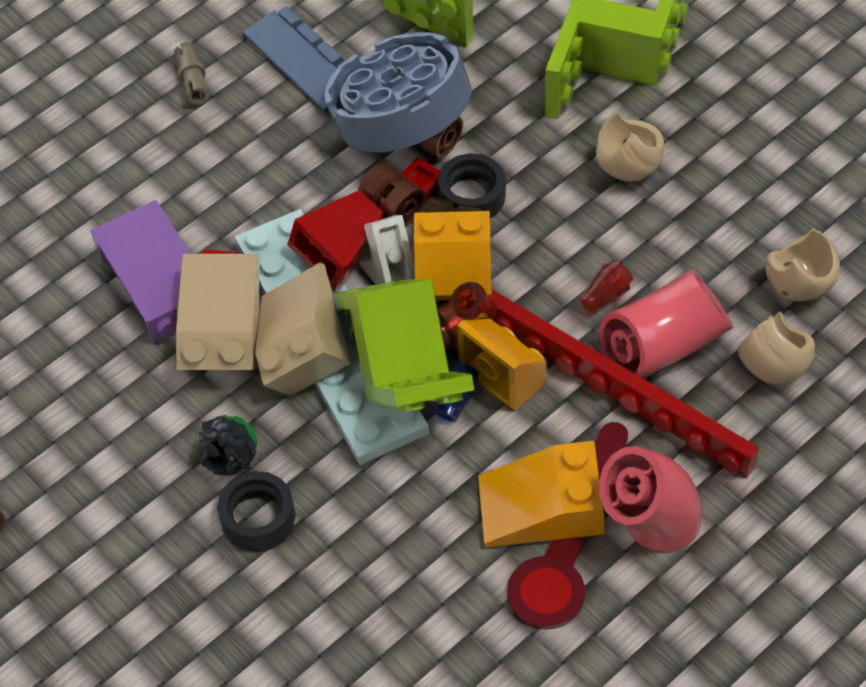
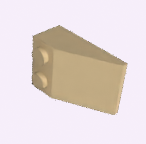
M182 254L176 326V370H254L258 368L255 349L259 325V254Z
M322 263L316 264L262 296L255 354L263 386L292 396L351 364L326 268Z

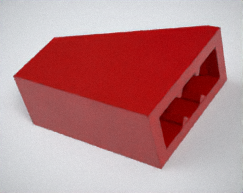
M360 190L355 191L296 218L287 245L310 268L318 263L324 264L330 287L334 292H337L342 288L369 247L364 225L381 220L383 212Z

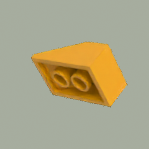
M594 441L553 445L478 475L485 548L605 534L604 512L599 493V473Z

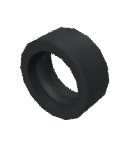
M468 153L449 160L439 171L437 181L438 198L452 201L454 208H457L460 204L480 208L482 211H490L491 218L498 214L503 207L506 197V177L503 168L494 159L483 154ZM470 177L481 178L493 186L490 193L475 199L462 198L451 191L453 184L461 179Z
M253 471L237 476L228 482L222 490L217 505L223 533L232 544L243 550L263 551L274 548L288 537L294 527L296 513L290 488L281 478L269 472ZM267 495L279 502L280 513L275 520L265 526L257 528L244 527L234 520V509L247 497Z

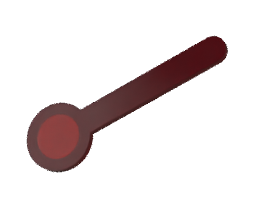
M609 422L605 424L596 439L595 450L599 480L603 466L610 456L621 448L626 447L628 442V430L621 423ZM587 536L552 540L545 556L526 560L514 570L508 581L507 598L512 612L520 621L533 628L548 630L565 626L577 617L584 604L585 585L574 565Z

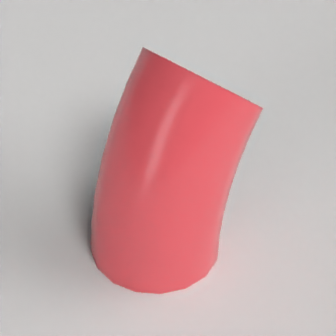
M690 269L653 293L606 314L599 326V343L604 356L644 378L700 350L734 328L707 284L694 269Z
M624 447L610 456L603 466L599 480L600 499L610 517L616 522L627 525L630 535L638 544L654 552L670 553L684 549L692 543L701 528L702 505L690 475L670 457L642 447Z

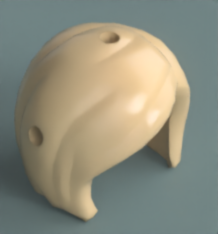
M615 111L607 118L599 131L596 158L602 170L610 176L627 182L640 181L654 173L659 167L664 155V139L660 131L652 124L639 120L624 119L618 111Z
M815 228L787 244L783 250L770 252L766 258L765 269L770 285L784 299L797 302L814 300L830 290L839 278L840 261L835 246L825 234H822L821 231H816Z
M778 312L774 317L770 316L752 330L745 340L741 342L738 347V353L745 367L755 377L766 383L779 385L797 380L809 369L815 357V342L808 333L790 327L786 323L782 312Z

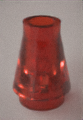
M612 260L609 264L603 263L585 293L579 298L580 303L590 313L596 314L602 307L630 290V284L634 281L633 275L617 260Z
M476 282L463 283L452 293L451 304L453 311L462 319H492L497 313L496 303L489 297L485 289Z

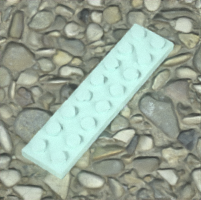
M301 209L235 236L236 245L241 254H259V286L264 295L310 268L287 245L294 220L304 215ZM345 283L337 292L348 290ZM337 309L351 364L314 383L357 462L359 465H362L429 435V426L420 410L401 412L400 409L381 408L380 403L367 401L358 349L352 345L349 338V331L353 327L351 314L345 315L344 309Z

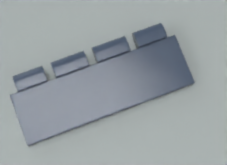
M286 6L280 9L278 13L273 10L243 31L244 37L324 113L329 110L324 98L325 87L332 74L345 61L311 27L303 23V20Z

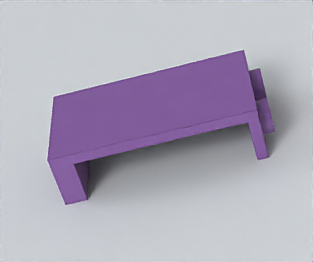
M154 200L90 230L98 255L103 262L106 260L109 262L145 321L152 343L176 334L182 254H191L157 200Z

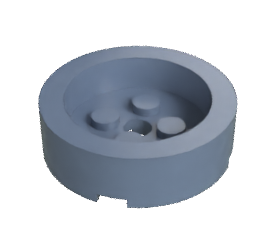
M415 32L393 36L374 43L375 50L360 58L355 53L332 74L324 92L325 102L342 140L348 146L364 152H389L421 143L451 125L468 105L472 88L456 45H451L447 37L443 35Z

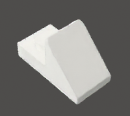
M394 215L365 224L364 228L372 257L360 260L359 263L375 284H381L396 280L415 279V266L403 216Z

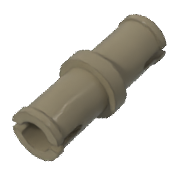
M184 42L180 44L183 54H181L178 46L174 50L179 65L178 77L185 86L188 101L196 105L202 104L201 92L206 101L209 98V91L204 81L205 69L198 60L194 44Z

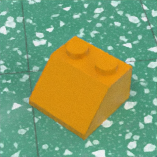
M490 211L414 213L415 279L432 280L435 300L491 299Z
M491 319L462 320L457 324L459 368L467 374H472L473 379L514 411L546 383V361L542 354L534 348H528L517 340L515 334L505 326L500 327Z

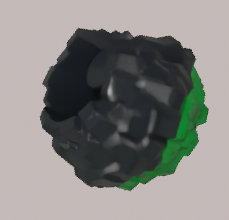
M226 414L201 423L199 444L209 441L199 461L203 467L219 476H231L251 466V462L256 457L258 445L253 426L249 425L241 417H232Z

